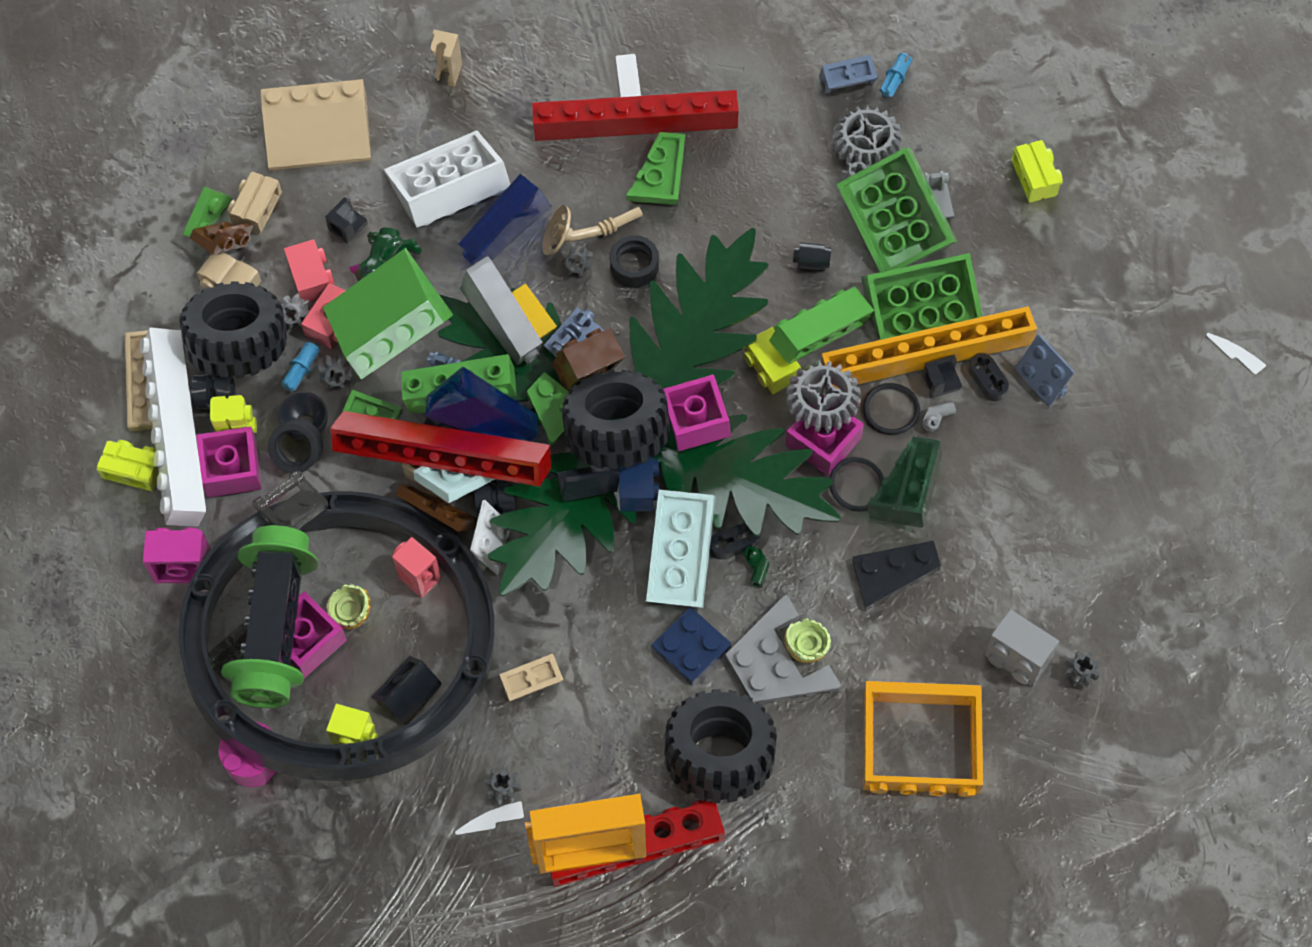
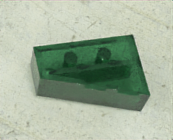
M912 437L895 462V467L889 476L884 478L878 492L867 503L870 519L924 528L942 460L940 440Z

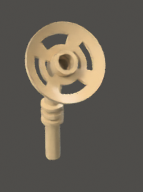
M562 205L553 213L546 227L542 243L543 253L548 256L554 255L564 242L568 243L601 235L605 237L607 233L616 232L618 227L643 216L642 211L639 207H636L615 218L609 217L607 220H603L602 223L598 222L597 226L573 231L570 228V209ZM565 214H567V216H568L567 221L565 220V217H564ZM556 244V248L552 250V246Z

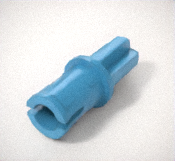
M899 53L892 68L887 70V77L879 89L882 97H893L899 84L904 82L905 73L913 62L911 56L904 62L908 54Z
M305 342L299 355L291 361V368L281 384L287 391L293 392L296 390L304 375L310 373V366L320 352L315 344Z

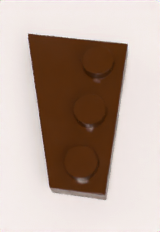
M410 484L399 485L395 495L402 498V502L423 510L436 520H440L458 532L465 533L467 530L476 529L478 518Z

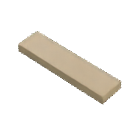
M148 330L125 333L127 428L129 432L153 428L152 421L148 419L150 400L145 396L147 377L143 376L142 372L144 354L140 353L141 338H145Z

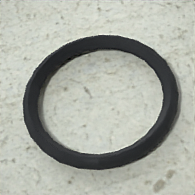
M884 383L874 387L867 394L863 403V413L869 425L875 430L889 435L900 434L908 431L916 424L920 414V404L915 394L907 387L896 383ZM888 388L898 389L905 392L911 398L915 411L913 418L907 425L898 429H888L879 426L873 421L869 414L868 406L872 396L880 390Z
M848 457L841 460L830 473L829 478L833 480L830 492L833 498L848 510L857 512L868 511L877 506L884 497L886 489L884 475L878 466L868 459ZM848 463H863L872 468L877 474L880 482V491L877 498L870 504L864 506L851 505L838 495L835 488V476L838 470Z

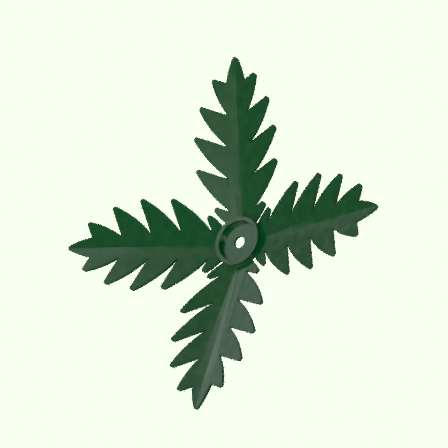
M755 228L746 231L728 248H725L716 235L710 237L706 254L705 282L683 254H677L676 287L682 315L655 281L650 282L652 320L661 349L657 347L636 318L630 317L629 335L635 372L644 374L646 378H652L663 389L713 374L717 386H720L735 376L733 370L694 367L726 358L757 340L755 334L715 332L749 318L768 305L767 298L733 297V295L752 284L768 269L767 262L750 261L755 243ZM440 295L453 316L448 319L452 324L439 330L438 336L459 345L483 349L461 362L508 354L469 301L466 303L452 297ZM547 303L546 312L557 328L541 339L543 343L539 350L540 355L532 362L527 364L524 361L517 366L510 357L516 374V396L500 401H529L526 396L527 390L544 372L562 386L551 365L556 356L543 346L562 325L553 303ZM534 408L518 416L520 423L540 425ZM746 414L728 416L731 433L747 420ZM616 418V419H611V420H620V419H624V418ZM670 427L667 443L653 457V459H659L668 491L690 493L693 480L696 478L699 494L715 496L713 525L716 529L722 528L730 492L740 517L756 537L761 533L767 505L779 521L796 535L801 534L804 519L836 523L841 521L839 513L820 497L833 484L831 478L796 477L785 479L811 457L813 453L811 449L781 452L751 462L783 435V428L747 434L719 446L717 445L725 438L678 451ZM571 452L551 455V469L549 472L557 475L558 472L592 467L593 464L588 465L582 462L580 458L575 457ZM544 479L540 486L519 483L505 487L504 492L507 495L548 507L519 509L496 516L490 520L493 526L528 535L510 541L488 554L489 560L507 565L500 584V596L504 597L512 593L531 579L543 591H547L554 574L555 552H558L579 575H584L586 569V545L581 525L609 553L614 552L613 525L604 498L631 524L636 522V511H620L619 482L617 492L563 501L557 479Z

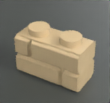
M250 172L247 180L243 179L240 183L239 195L236 201L232 200L229 204L228 215L232 224L236 226L250 223L253 225L251 232L260 235L282 193L279 181L268 176L264 177L261 174Z

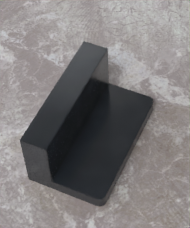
M592 466L558 472L556 479L563 501L617 492L620 474L618 470H610L609 467L600 469Z
M409 656L371 698L378 705L387 708L400 723L406 724L442 685V682L422 660Z

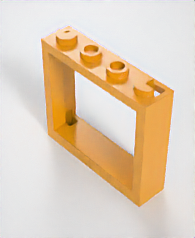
M866 681L864 687L863 790H870L874 794L899 791L903 795L929 792L931 796L958 793L960 797H974L976 794H980L983 787L981 685ZM873 702L970 706L971 779L873 775Z
M640 794L530 811L531 821L525 822L532 865L538 864L540 874L646 857L645 820Z

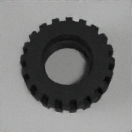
M232 281L231 284L219 283L216 284V287L203 289L201 294L196 293L182 309L179 322L186 357L201 372L205 370L207 375L213 377L220 375L221 378L229 379L232 376H236V379L244 378V375L247 374L252 376L258 374L261 369L266 370L272 365V361L276 362L285 350L287 335L283 307L272 292H268L266 288L260 285L255 287L253 283L245 282V284H239L238 281ZM242 328V329H239V330L227 331V330H230V329Z
M608 370L604 374L598 372L592 374L589 379L584 378L579 381L578 386L574 385L564 398L562 417L567 446L575 457L580 458L582 462L588 465L592 463L595 468L603 469V467H609L610 470H618V467L631 468L636 463L641 465L647 462L650 456L652 458L655 457L668 441L670 422L665 391L655 380L650 377L646 378L642 373L636 372L634 374L630 370H622V372ZM616 418H624V419H620V420H611V419H616Z
M712 689L711 693L702 691L696 693L693 699L691 697L686 698L681 702V706L675 707L671 713V718L668 719L666 724L664 756L666 769L670 772L671 779L677 785L681 783L680 789L687 794L692 792L695 794V798L703 801L705 798L712 799V803H720V800H728V803L738 801V797L742 796L745 799L753 795V789L756 791L760 790L765 785V780L769 779L773 772L777 740L776 728L773 726L774 721L769 713H765V708L759 702L753 703V698L745 694L743 696L737 695V691L721 692V689ZM723 735L739 741L745 749L731 756H714L702 751L695 744L709 736Z

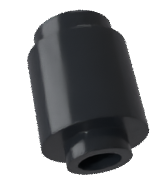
M800 242L799 247H794L793 262L798 263V268L823 270V268L830 267L831 247H825V244Z

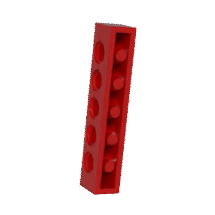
M704 799V801L697 800L691 803L690 807L682 809L671 807L664 810L663 814L653 817L650 814L644 815L646 857L550 872L554 888L724 841L725 831L717 804L707 799ZM688 820H693L699 826L697 829L690 831L685 829L683 824ZM659 828H666L670 831V835L666 838H659L654 833Z

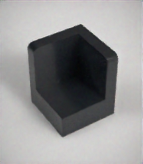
M346 196L325 216L328 230L347 244L367 225V219L352 209L351 201Z
M955 355L925 363L922 376L932 398L961 390L962 384L955 370L957 362Z

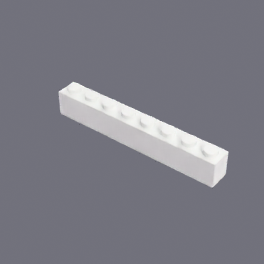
M149 328L145 338H141L140 353L144 354L142 372L143 376L147 377L145 396L150 400L148 419L153 423L151 442L156 447L154 465L159 470L157 488L162 493L160 512L165 516L166 525L199 526L206 513L181 330Z

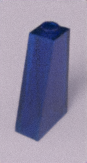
M520 173L458 243L464 250L462 256L472 265L487 256L492 261L547 212L552 205L541 190Z
M461 367L426 396L425 416L469 432L523 441H532L538 434V415L465 367Z

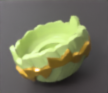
M342 585L341 589H337L336 592L332 593L327 603L328 615L343 629H355L361 626L368 618L371 608V599L366 589L354 585Z
M808 618L803 619L802 622L791 623L784 635L787 650L794 659L802 663H813L824 658L831 645V638L827 629L822 627L821 623L814 620L809 621Z

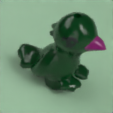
M381 228L379 233L369 232L367 234L368 242L372 245L370 256L361 264L351 266L349 269L355 274L359 282L406 248L409 253L420 255L422 248L414 238L404 240L396 229Z

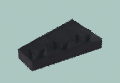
M934 541L857 555L852 558L865 611L874 607V604L896 595V592L909 585H914L941 568Z

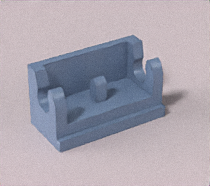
M871 55L822 65L819 75L820 82L825 84V94L831 93L834 89L865 82L873 84L878 79Z

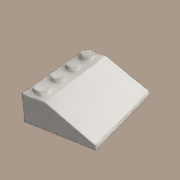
M478 131L384 169L406 213L417 228L427 226L443 216L453 215L462 208L476 205L483 199L500 195L504 190L511 188L503 160Z

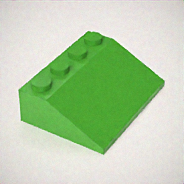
M905 147L837 183V187L880 272L910 266L957 243L911 148Z
M406 248L323 307L345 358L361 380L453 316L450 309Z
M970 253L861 276L865 299L874 309L871 319L878 340L983 317Z

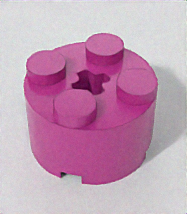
M256 722L259 725L270 730V728L267 725ZM221 739L219 745L220 761L227 774L241 786L254 788L265 785L278 773L244 757Z

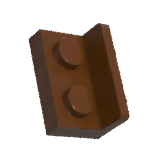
M229 222L207 225L193 229L190 239L214 255L245 247L250 241L253 225L244 223L234 226Z

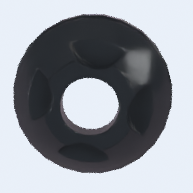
M298 392L290 395L282 402L278 411L280 425L286 421L299 420L304 416H309L313 419L312 425L321 433L328 421V410L325 402L321 397L311 392ZM299 431L286 433L295 439H308L305 434Z

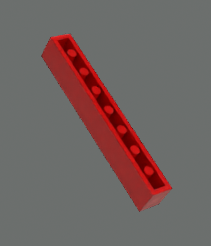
M737 90L532 103L535 141L738 128L739 108Z
M343 411L330 428L332 450L335 452L540 486L551 469L550 445L348 411Z

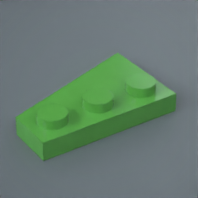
M665 132L658 134L647 155L643 168L639 170L634 185L626 195V201L678 205L685 134Z

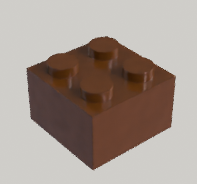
M598 328L588 333L583 341L578 342L577 339H574L562 346L563 349L556 353L557 357L551 365L562 386L567 391H570L574 385L578 386L579 381L582 379L591 378L592 374L598 372L604 374L608 370H614L625 358V355L611 328L604 331Z

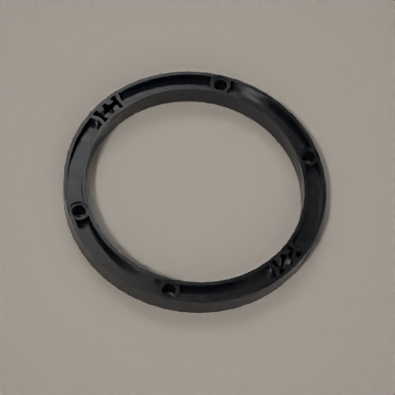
M354 491L312 493L273 504L253 514L224 535L209 551L191 579L183 600L179 622L180 655L188 688L203 718L218 736L244 757L265 768L302 779L319 781L364 779L396 770L425 756L442 744L468 717L480 698L492 665L494 610L486 579L468 548L453 532L429 514L404 502L371 493ZM271 525L291 527L302 532L328 527L366 528L395 536L406 542L413 537L433 554L440 568L447 574L455 586L463 603L468 624L467 647L462 663L450 686L438 701L417 719L394 732L375 739L349 744H317L291 739L259 725L245 715L225 694L214 675L208 657V633L217 601L232 577L243 566L238 559V551L243 546L251 544L252 533L255 529ZM449 548L451 551L446 552L442 551V549ZM202 590H209V592L204 594L199 593ZM471 670H477L480 673L477 675H471L468 672ZM221 716H230L226 721L218 720Z

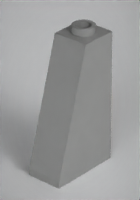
M487 256L468 268L461 283V292L517 366L524 361L527 364L532 362L540 355L539 350L543 342L491 259Z

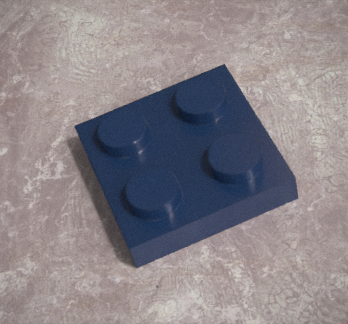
M692 607L687 609L651 644V649L691 685L731 648V642Z

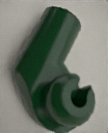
M749 546L744 551V557L753 570L750 584L754 587L762 588L770 564L759 548Z

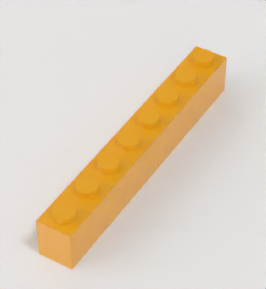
M1027 306L825 352L821 355L822 366H826L827 362L831 361L834 368L841 364L842 372L850 370L851 378H856L858 385L923 370L925 363L955 355L958 362L971 359L979 353L989 355L1031 345L1035 338L1037 327L1030 308Z

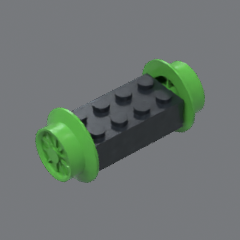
M277 525L259 527L252 533L251 544L243 546L238 551L239 561L252 569V578L255 580L254 587L250 588L248 592V605L251 606L250 615H246L244 620V631L247 633L246 642L241 644V660L228 662L223 665L221 670L223 677L232 682L230 697L237 703L256 708L283 707L289 703L291 689L299 687L304 682V675L298 669L291 666L302 575L316 570L318 559L313 553L308 551L310 539L308 535L300 530Z

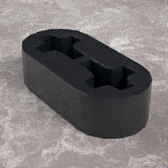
M979 353L973 356L969 372L984 396L991 401L1003 400L1007 395L1009 383L994 359L986 353ZM980 363V365L982 366L987 365L986 372L983 368L977 369V364ZM992 382L996 387L1001 386L1000 392L997 389L991 390Z
M741 523L715 533L711 537L710 553L713 557L720 560L744 553L745 549L749 546L757 547L760 535L757 537L752 535L751 541L743 538V532H748L749 535H752V532L745 523ZM718 541L727 544L726 550L722 551L721 547H717Z

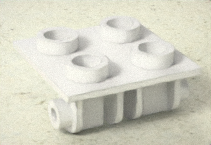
M483 500L470 551L475 555L474 559L481 571H485L486 567H488L498 575L502 563L489 560L488 554L506 544L510 530L491 524L490 520L500 514L486 500Z

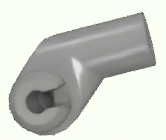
M953 401L928 407L922 419L924 429L934 431L938 429L942 417L956 414Z

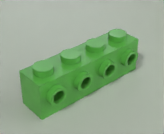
M856 287L847 291L842 289L835 293L831 299L827 301L825 299L820 300L812 309L799 311L791 320H781L775 325V332L769 341L786 363L790 365L865 325L874 309Z
M509 354L401 372L402 399L409 413H424L427 410L438 408L450 409L463 404L476 405L482 401H500L516 396L515 368Z

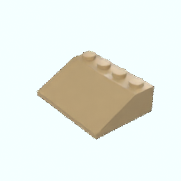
M363 79L261 89L262 115L269 171L371 160L367 96Z

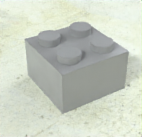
M1010 609L992 634L985 656L995 667L1004 668L1012 673V676L1018 682L1029 684L1033 687L1051 662L1059 640Z

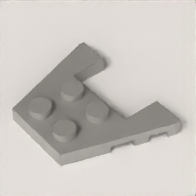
M787 595L783 596L725 656L746 695L753 698V703H772L789 700L791 697L803 695L808 697L815 696L817 693L828 691L833 693L841 690V684L829 665L803 678L775 631L799 620V614Z

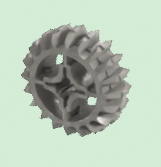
M868 105L864 110L856 107L854 113L847 110L845 117L840 116L838 124L834 127L832 141L835 153H839L840 160H846L847 166L849 162L853 164L861 161L866 166H871L900 151L902 142L900 124H895V116L888 117L887 110L880 113L878 106L874 110H869ZM858 129L852 135H849L853 130ZM887 141V142H886L883 146H881L880 148H876L877 146L882 145V142Z
M818 360L816 367L808 363L805 366V370L799 368L796 376L791 377L790 385L787 387L786 392L788 394L786 403L790 406L789 412L791 415H796L797 423L805 421L804 426L806 429L814 425L816 432L820 431L821 427H825V430L829 433L831 426L839 430L842 427V422L848 425L851 417L856 416L857 408L860 406L861 401L859 397L861 390L860 387H857L856 378H851L850 370L842 372L841 364L836 368L832 367L831 361L827 362L826 366H822V363ZM826 390V397H824V402L821 403V395ZM807 404L813 405L815 409L811 408Z

